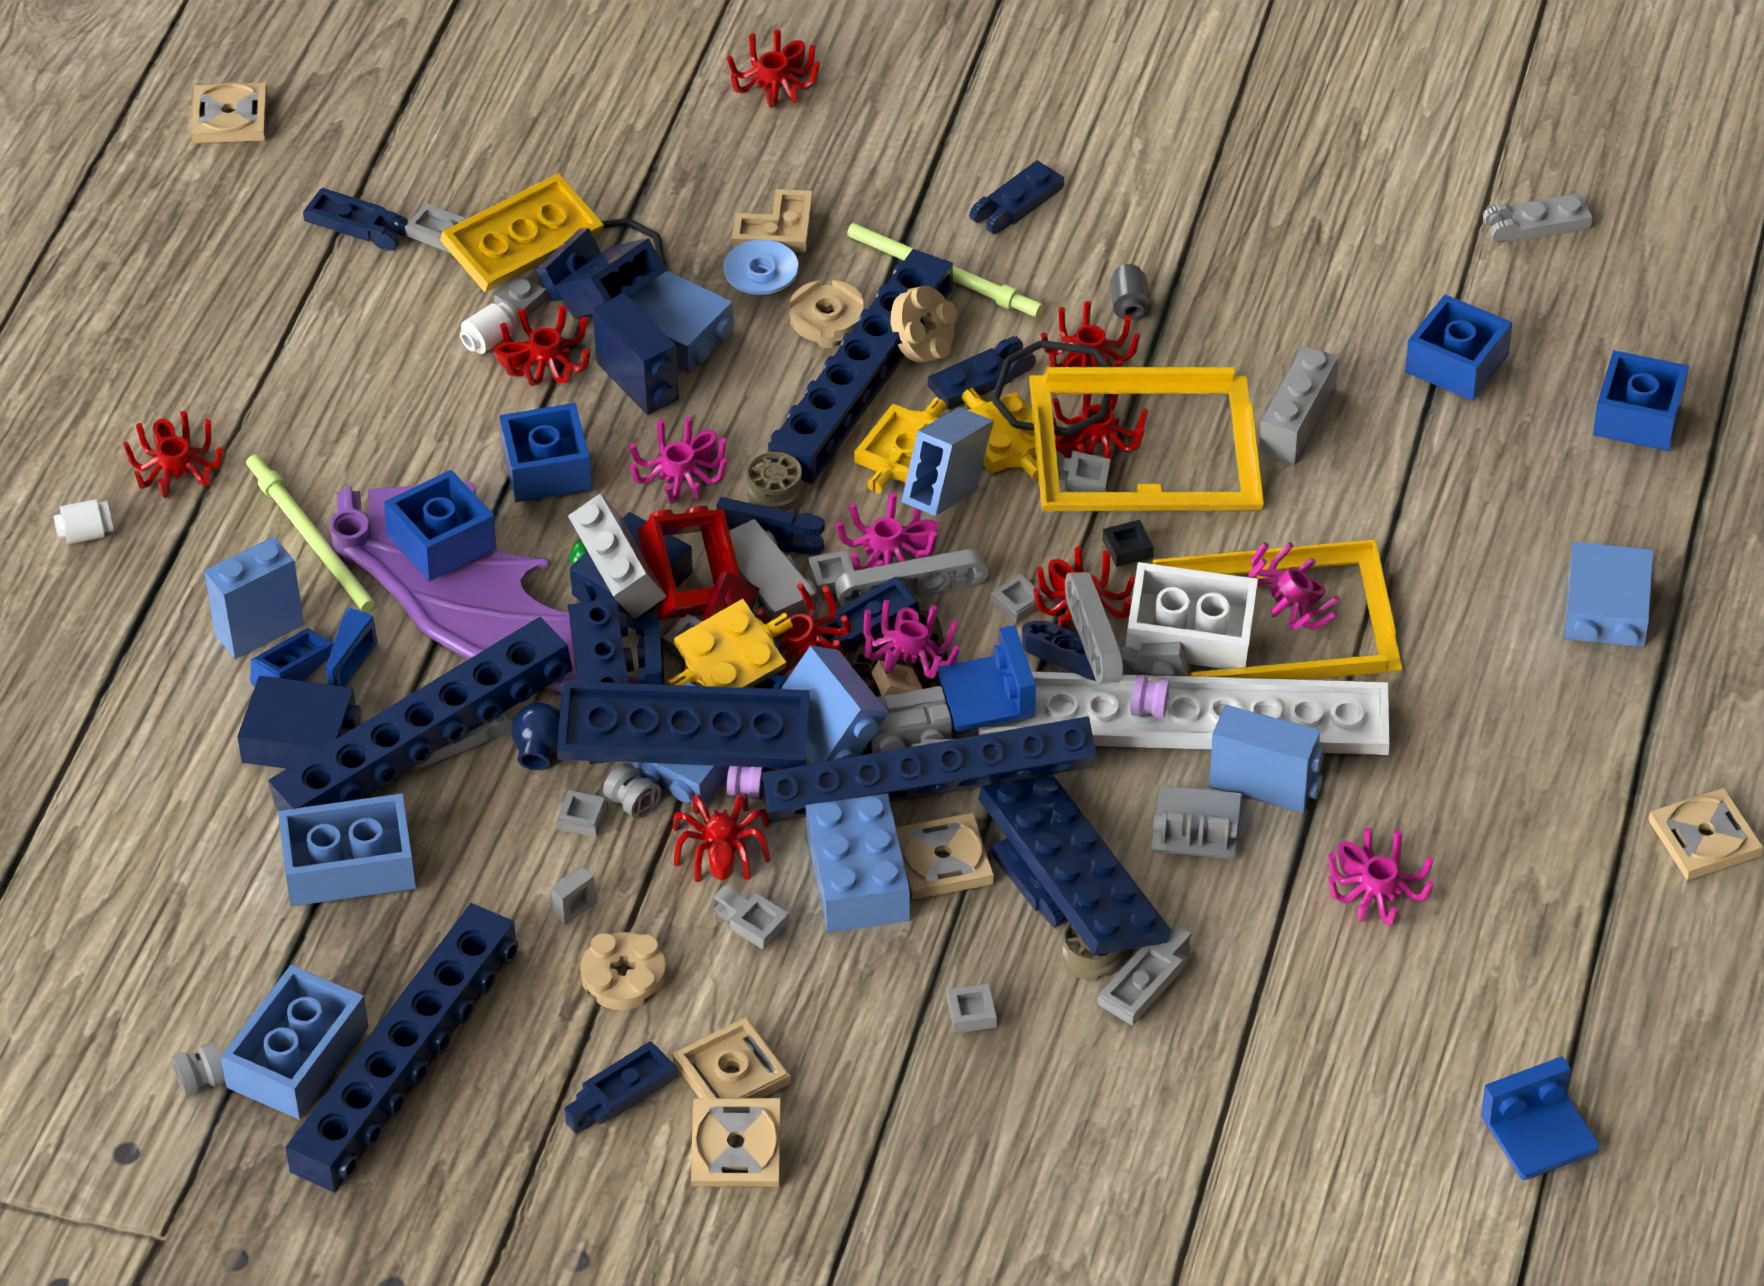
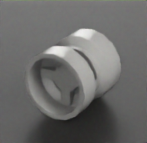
M623 763L608 775L604 783L603 794L614 803H622L624 811L634 819H641L648 815L657 805L661 795V788L650 778H642L641 772L632 764Z
M213 1042L200 1046L196 1054L182 1052L171 1056L177 1081L185 1097L198 1093L200 1087L205 1086L207 1083L214 1087L226 1083L222 1061Z

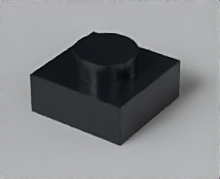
M1140 519L1103 529L1102 540L1110 552L1116 567L1153 558L1154 546Z

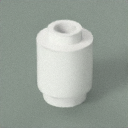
M503 302L497 305L492 303L461 323L462 332L460 333V338L468 350L484 354L504 341L500 324L506 323L511 336L513 330L518 326L517 318L507 304Z
M97 499L59 506L60 514L53 516L58 539L65 537L67 545L105 537L104 533L113 531L107 501L97 502Z

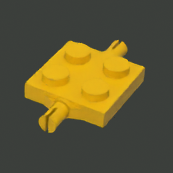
M970 388V391L967 389L962 395V400L971 408L968 411L993 420L983 462L984 467L990 474L1007 468L1021 467L1030 475L1033 481H1037L1039 476L1034 431L1012 427L995 407L993 401H984L974 388ZM1017 392L1000 398V401L1017 421L1033 423L1032 409Z
M934 398L925 411L922 412L908 410L892 404L854 451V463L876 471L867 482V486L872 492L876 490V493H880L890 479L906 483L917 432L938 420L943 411L946 410L947 405L942 399L938 402V398Z
M741 599L674 638V645L684 658L687 670L668 679L667 683L668 685H686L689 682L697 684V686L753 688L786 669V661L776 648L773 638L788 629H792V622L788 619L787 614L783 613L774 620L764 624L755 617L744 599Z

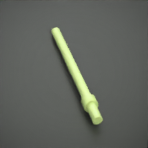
M855 223L850 225L847 232L848 237L901 260H905L913 249ZM953 266V282L996 300L998 306L1010 311L1015 308L1036 318L1041 316L1044 305L1021 295L1020 290L1007 284L997 285Z
M254 454L250 456L246 461V465L257 477L258 486L268 498H273L361 611L365 613L371 611L375 606V601L285 489V481L277 471L270 470L259 455Z

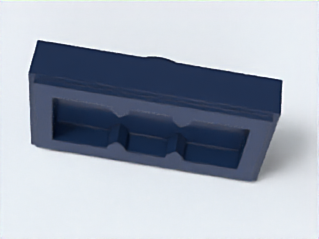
M580 228L536 269L552 301L562 300L554 287L556 284L602 254L589 228Z

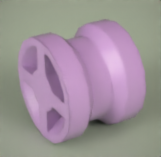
M1137 675L1132 694L1131 715L1140 716L1143 713L1152 714L1155 719L1164 720L1169 699L1170 680L1160 679L1158 682L1149 681L1146 676Z
M729 766L727 778L728 796L736 797L745 792L752 799L761 800L764 794L762 772H767V767Z

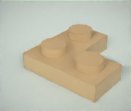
M776 189L772 215L735 213L732 249L751 240H772L786 245L793 252L806 253L813 203L812 191Z

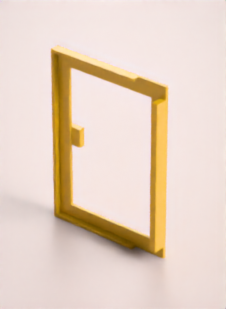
M1047 367L1045 375L1029 376L1042 511H1246L1263 509L1262 484L1247 375H1235L1234 367ZM1051 394H1229L1240 492H1162L1161 484H1138L1137 492H1060Z
M1376 539L1293 547L1278 563L1276 569L1286 571L1290 567L1299 568L1310 557L1316 561V564L1311 568L1359 564L1378 655L1192 672L1191 664H1189V676L1307 680L1402 671L1396 642V629ZM1283 548L1267 549L1262 558L1266 559L1267 563L1262 569L1268 570L1273 558ZM1257 550L1154 559L1152 564L1227 575L1249 574L1253 569L1251 560ZM1259 575L1256 576L1257 579H1259V578H1268V577H1263V576H1259ZM1273 584L1260 585L1257 587L1272 586Z

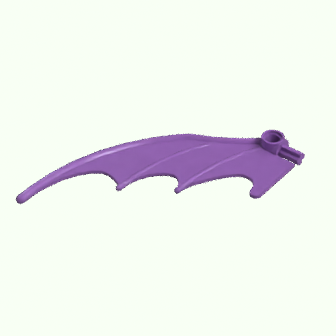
M464 481L465 485L476 495L475 485L472 482ZM418 485L368 489L369 517L361 511V495L359 490L352 491V486L344 487V492H337L338 513L330 521L333 550L345 564H358L376 578L399 601L421 632L462 657L470 659L541 616L568 644L573 670L561 680L553 682L545 688L562 693L563 681H578L569 613L555 610L539 603L530 597L521 586L526 575L539 568L548 567L550 565L549 559L516 556L495 549L428 581L387 536L384 501ZM627 676L628 683L636 682V684H639L637 678Z

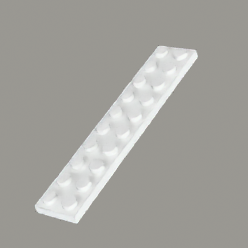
M1032 672L1036 683L1035 717L979 728V735L1089 716L1095 746L1212 749V734L1226 704L1320 730L1319 747L1324 748L1325 753L1389 755L1388 682L1142 675L1146 676L1149 681L1158 682L1160 679L1170 680L1167 711L1164 720L1155 719L1152 714L1143 713L1140 716L1131 715L1132 694L1137 675L1122 674L1120 683L1098 684L1097 681L1090 680L1076 673Z

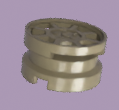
M767 452L755 457L747 468L748 497L750 502L783 511L796 506L801 500L802 470L799 462L793 456L782 452ZM769 459H779L777 463H770L768 461ZM763 461L764 465L760 466L759 468L755 467L757 464Z
M1068 922L1063 933V962L1070 973L1084 980H1097V976L1106 974L1109 977L1118 970L1121 964L1122 951L1094 955L1071 923Z

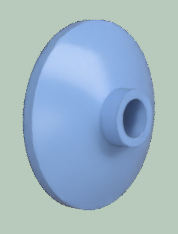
M751 240L734 247L727 254L723 269L726 280L737 290L748 294L766 295L781 291L794 281L798 273V260L794 252L780 242Z

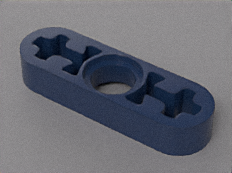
M1031 621L1023 625L1022 646L1025 652L1096 681L1079 634L1048 621Z

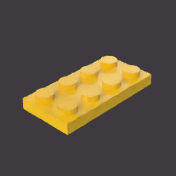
M557 173L442 231L440 241L481 289L487 292L542 264L580 228H589L593 237L601 234L604 224L565 179Z

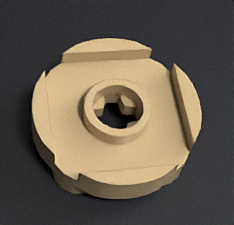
M820 280L807 283L800 287L791 298L790 325L805 339L817 342L822 348H833L839 344V341H842L847 332H852L858 324L860 314L864 310L862 295L855 287L843 281L832 280V285L820 286ZM820 310L826 311V312L831 311V310H834V312H833V313H829V314H825V313H821Z
M919 286L908 289L906 293H901L895 299L891 311V327L893 333L899 332L902 344H898L901 352L908 359L917 363L929 362L949 356L954 338V322L957 319L955 305L951 301H946L939 291L930 286ZM921 318L924 320L925 328L924 325L920 322Z
M620 932L613 934L600 933L592 938L591 946L582 957L580 970L584 990L587 994L589 991L590 994L595 996L597 1003L615 1010L634 1009L644 1005L645 998L651 996L654 992L656 996L662 990L666 980L665 958L658 948V941L653 936ZM621 966L632 968L627 970L625 976L618 975L616 968Z

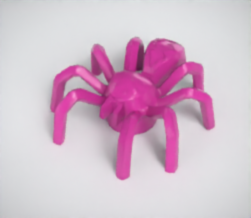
M691 417L685 418L683 442H674L667 446L665 420L659 419L657 421L658 448L661 455L658 458L650 461L642 459L635 443L629 445L633 459L637 464L644 467L658 465L646 477H641L637 465L631 464L630 470L633 481L637 484H647L659 474L660 479H665L667 484L674 482L673 492L670 485L664 487L666 499L670 505L679 499L682 481L687 480L693 493V499L700 500V484L695 482L692 473H695L709 485H714L725 477L728 462L727 458H724L726 439H720L718 455L712 462H708L712 459L716 450L717 434L714 430H704L692 439ZM720 464L718 474L713 478H710L701 469L696 467L714 469Z
M891 493L888 496L886 518L876 520L871 527H866L860 521L856 504H849L848 507L854 525L866 535L856 540H851L846 535L843 523L838 521L835 524L839 539L843 544L850 547H857L863 544L866 554H872L865 566L860 565L857 553L850 554L854 571L871 568L875 562L876 567L892 564V557L895 555L899 562L907 561L901 548L915 556L916 559L933 554L936 548L938 523L933 520H920L921 510L914 507L912 521L908 526H902L899 521L894 519L897 494ZM878 557L884 558V562L881 560L877 561Z
M1263 542L1252 557L1253 569L1248 574V578L1257 579V575L1268 577L1259 578L1257 586L1273 584L1270 588L1271 597H1274L1275 602L1278 604L1271 610V617H1277L1286 607L1292 606L1289 618V627L1292 630H1297L1302 626L1307 629L1317 630L1337 618L1338 613L1332 612L1317 622H1308L1314 616L1324 613L1340 600L1335 595L1320 607L1310 608V605L1316 603L1326 593L1325 586L1321 582L1309 578L1305 574L1316 564L1315 559L1310 557L1299 568L1290 567L1286 572L1277 570L1278 563L1294 547L1289 542L1273 558L1268 570L1262 568L1267 561L1262 556L1269 548V545ZM1298 610H1299V618H1300V620H1298V621L1296 622L1297 614H1298Z
M884 600L881 616V628L884 637L877 640L871 635L870 610H865L863 632L866 638L865 658L876 660L886 653L884 672L886 674L893 671L898 658L899 661H909L910 663H916V660L920 658L924 674L929 679L935 678L939 666L953 665L955 663L960 646L956 645L953 647L948 661H942V657L937 654H943L951 645L958 624L957 620H952L945 642L940 647L929 640L938 611L937 606L932 605L930 607L926 626L919 622V615L914 609L909 607L900 609L896 616L894 630L889 631L890 601ZM884 645L878 651L872 653V647H879ZM926 653H927V654L930 656V658L933 660V664H932L931 669H930V666H929V662H928Z
M1366 827L1364 829V851L1349 841L1340 842L1338 845L1340 868L1349 877L1342 876L1337 870L1335 854L1333 852L1328 854L1329 871L1332 875L1328 877L1331 897L1342 903H1349L1362 891L1366 890L1357 912L1358 920L1360 922L1366 920L1372 898H1375L1378 902L1382 921L1391 926L1395 922L1398 909L1392 906L1388 914L1386 899L1392 903L1396 897L1400 898L1403 891L1414 901L1428 900L1434 887L1433 881L1426 882L1422 893L1417 894L1402 880L1413 882L1424 879L1428 875L1434 859L1428 857L1421 872L1416 874L1400 872L1398 868L1400 866L1402 832L1400 830L1394 831L1391 860L1382 856L1375 857L1372 849V829ZM1336 881L1342 885L1361 882V884L1348 895H1341L1338 892Z

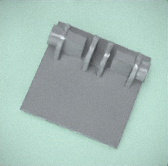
M1159 785L1156 814H1154L1151 852L1234 859L1241 793Z

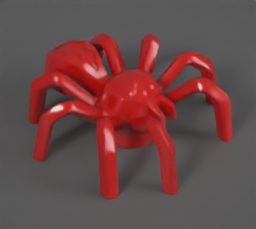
M777 29L774 31L773 51L763 54L758 61L756 34H750V58L754 68L747 72H740L736 68L733 57H727L732 73L733 90L736 93H746L757 82L759 88L764 87V90H766L767 104L770 108H773L778 103L779 88L784 86L790 100L797 103L798 86L801 89H807L817 82L820 63L816 62L814 64L816 46H810L808 62L803 69H800L805 58V44L803 41H792L780 52L781 31ZM813 67L811 78L805 83L793 75L804 76ZM753 76L745 86H740L738 78L745 79ZM787 79H790L796 85L791 87Z
M1090 301L1084 302L1082 327L1077 329L1074 336H1068L1066 331L1065 307L1059 308V331L1063 342L1098 349L1112 367L1114 366L1106 353L1117 360L1115 367H1122V362H1126L1136 354L1140 339L1139 333L1133 336L1130 351L1125 355L1121 356L1110 348H1120L1128 338L1131 324L1130 315L1125 317L1121 336L1117 341L1106 339L1102 328L1090 325ZM1043 332L1040 335L1041 340L1049 341L1047 334ZM1043 348L1049 354L1050 367H1087V362H1091V367H1098V361L1093 355L1069 352L1057 364L1056 355L1066 351Z
M565 305L559 306L558 321L555 329L543 327L535 331L529 325L526 310L523 308L519 309L518 314L522 328L530 337V340L514 342L510 338L506 323H501L500 328L504 342L494 347V355L497 361L505 367L508 375L521 377L525 374L530 386L539 385L543 381L545 366H550L556 382L566 384L570 380L571 371L581 372L589 367L590 349L583 350L581 364L574 365L566 358L569 356V347L577 345L584 339L587 318L581 317L578 335L574 339H566L560 337L566 321L567 307ZM559 360L565 365L563 377H561L557 366ZM537 361L538 366L536 378L534 379L530 367Z
M1083 394V416L1068 418L1062 414L1059 399H1052L1056 418L1067 425L1077 424L1099 413L1101 404L1090 406L1092 394ZM1112 394L1107 414L1102 420L1072 435L1055 434L1057 437L1055 439L1056 451L1060 452L1065 458L1070 459L1072 451L1084 453L1086 441L1090 440L1085 454L1093 455L1096 444L1102 443L1104 458L1111 459V464L1113 460L1112 448L1108 439L1111 438L1123 452L1128 453L1137 450L1141 445L1145 432L1144 427L1148 410L1146 408L1142 409L1138 425L1132 430H1127L1119 426V418L1114 419L1113 411L1117 404L1118 394ZM1053 418V424L1057 426L1056 419ZM1114 431L1128 438L1135 437L1133 444L1125 445Z
M185 410L180 412L183 438L176 435L172 423L166 419H158L153 424L152 432L155 447L157 448L155 450H152L147 442L142 423L136 424L139 440L148 456L154 457L143 465L135 459L127 441L123 443L130 464L139 470L135 471L139 488H148L159 472L164 469L163 479L159 480L158 484L161 495L165 499L170 493L171 476H175L176 479H179L181 475L187 477L188 468L201 485L210 486V469L218 468L223 464V449L221 447L216 449V460L214 462L207 461L196 455L206 454L211 445L210 419H205V441L202 448L189 447L190 428L188 413ZM191 461L204 466V477ZM157 464L146 481H144L140 471H147Z
M1077 546L1074 549L1076 572H1084L1082 548ZM1104 550L1101 581L1093 575L1091 577L1102 605L1116 618H1128L1132 599L1128 597L1132 594L1135 578L1130 577L1124 592L1113 593L1103 589L1108 585L1110 573V552ZM1051 559L1048 565L1049 580L1053 589L1057 592H1052L1046 585L1043 568H1037L1038 584L1041 591L1052 600L1066 597L1065 579L1068 573H1075L1073 568L1064 560ZM1037 588L1033 589L1037 609L1048 616L1057 614L1067 605L1065 598L1055 607L1049 609L1044 606L1040 591ZM1105 597L1113 600L1128 599L1125 600L1123 610L1119 611ZM1069 608L1065 616H1058V626L1066 629L1072 619Z
M802 583L797 584L796 587L806 603L808 615L796 614L791 616L789 619L792 622L793 628L777 636L778 638L785 637V640L777 648L780 654L789 646L784 657L786 669L780 671L777 675L782 677L788 671L794 651H796L799 663L804 656L803 652H806L810 646L819 647L817 646L818 643L825 648L837 649L845 656V651L839 640L833 641L832 644L821 636V633L845 635L852 630L846 615L841 617L844 628L819 627V625L832 622L836 616V603L828 586H823L822 589L829 603V614L826 617L813 621V618L816 616L814 603ZM762 609L757 610V615L764 624L771 621Z
M745 792L737 797L731 817L727 814L726 809H724L723 813H718L717 810H714V815L710 817L703 798L695 794L693 797V813L698 814L700 811L706 825H702L686 812H676L674 814V831L679 830L681 819H683L702 833L687 830L681 834L675 843L674 865L679 866L682 845L686 839L693 838L705 841L697 846L695 853L694 880L696 882L701 881L702 858L706 849L709 852L712 875L716 879L723 881L728 879L733 873L734 852L738 848L742 860L744 879L750 880L749 855L745 844L738 841V839L754 835L761 844L765 862L769 863L771 858L767 839L760 830L751 828L740 832L758 816H761L763 826L769 827L770 822L767 811L763 808L755 809L739 824H736L741 808L744 812L749 810L748 798Z

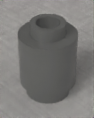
M1125 264L1116 268L1110 279L1114 313L1122 319H1125L1126 315H1130L1131 320L1145 316L1151 308L1145 273L1133 264Z

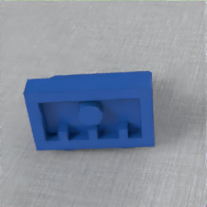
M1015 625L999 628V645L994 646V656L954 663L953 665L939 666L937 676L956 731H965L1035 717L1036 683Z
M1563 1056L1488 1083L1484 1088L1481 1117L1522 1180L1536 1177L1594 1155L1599 1151V1143L1567 1096L1571 1068Z

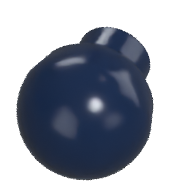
M532 703L523 707L516 714L512 722V739L519 750L517 760L521 766L530 770H544L549 767L551 757L557 753L560 711L556 707L547 703Z

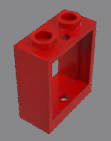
M702 505L687 509L685 513L673 514L672 510L666 509L650 514V519L640 526L637 532L643 555L667 595L666 598L656 604L659 619L685 617L687 614L692 616L705 614L714 587L677 592L663 536L701 532L714 586L722 572L728 571L741 578L724 509L708 510V506Z

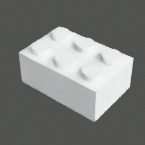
M1138 562L1127 629L1126 647L1140 651L1142 643L1181 642L1189 664L1221 669L1246 667L1258 579Z

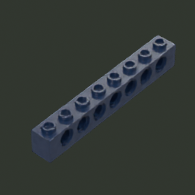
M915 249L911 250L904 261H899L888 283L880 286L869 309L865 308L861 312L858 324L852 332H847L844 335L838 351L834 356L827 358L822 373L816 381L812 380L808 384L805 395L799 404L791 407L780 430L776 429L772 433L768 442V451L782 452L793 456L801 466L803 481L811 484L814 483L905 357L898 347V344H902L899 332L893 333L891 327V311L895 299L901 293H906L908 289L925 285L939 291L946 300L953 290L952 262ZM921 318L920 322L924 325L925 328L924 320ZM771 459V463H777L779 459Z
M541 616L269 779L268 782L274 805L279 811L359 800L380 787L390 784L398 776L411 768L426 762L435 750L448 743L454 744L459 742L466 733L485 723L492 722L500 714L518 703L528 700L536 692L553 682L561 680L566 674L573 671L568 644Z
M1087 716L762 772L769 821L774 823L806 817V805L887 793L889 801L896 802L1006 781L1010 782L1092 768L1095 766L1097 754L1090 718Z
M469 904L286 1145L290 1173L332 1192L337 1190L344 1179L347 1180L354 1174L360 1157L368 1147L372 1148L377 1143L382 1128L389 1118L396 1116L401 1111L407 1094L414 1085H419L424 1080L428 1067L436 1055H441L445 1052L450 1043L451 1035L460 1023L465 1024L468 1021L475 1003L483 993L487 994L492 989L496 975L504 964L511 963L516 956L519 943L516 940L515 923L513 920L476 904Z

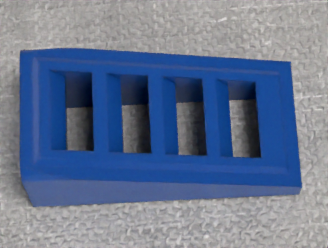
M350 607L346 609L326 665L328 685L346 687L378 643L373 615Z
M306 628L252 658L250 682L255 687L259 675L303 681L329 658L334 643L313 630ZM306 646L307 648H309V649L312 650V651L309 652V651H307L306 649H304L303 647Z

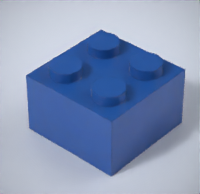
M1444 294L1409 338L1405 372L1473 401L1509 355L1513 322Z
M1613 350L1597 402L1593 435L1669 451L1684 401L1689 365Z
M576 403L499 415L502 448L515 502L592 490L590 457Z
M452 470L384 501L387 536L428 581L496 549L495 518L493 513Z

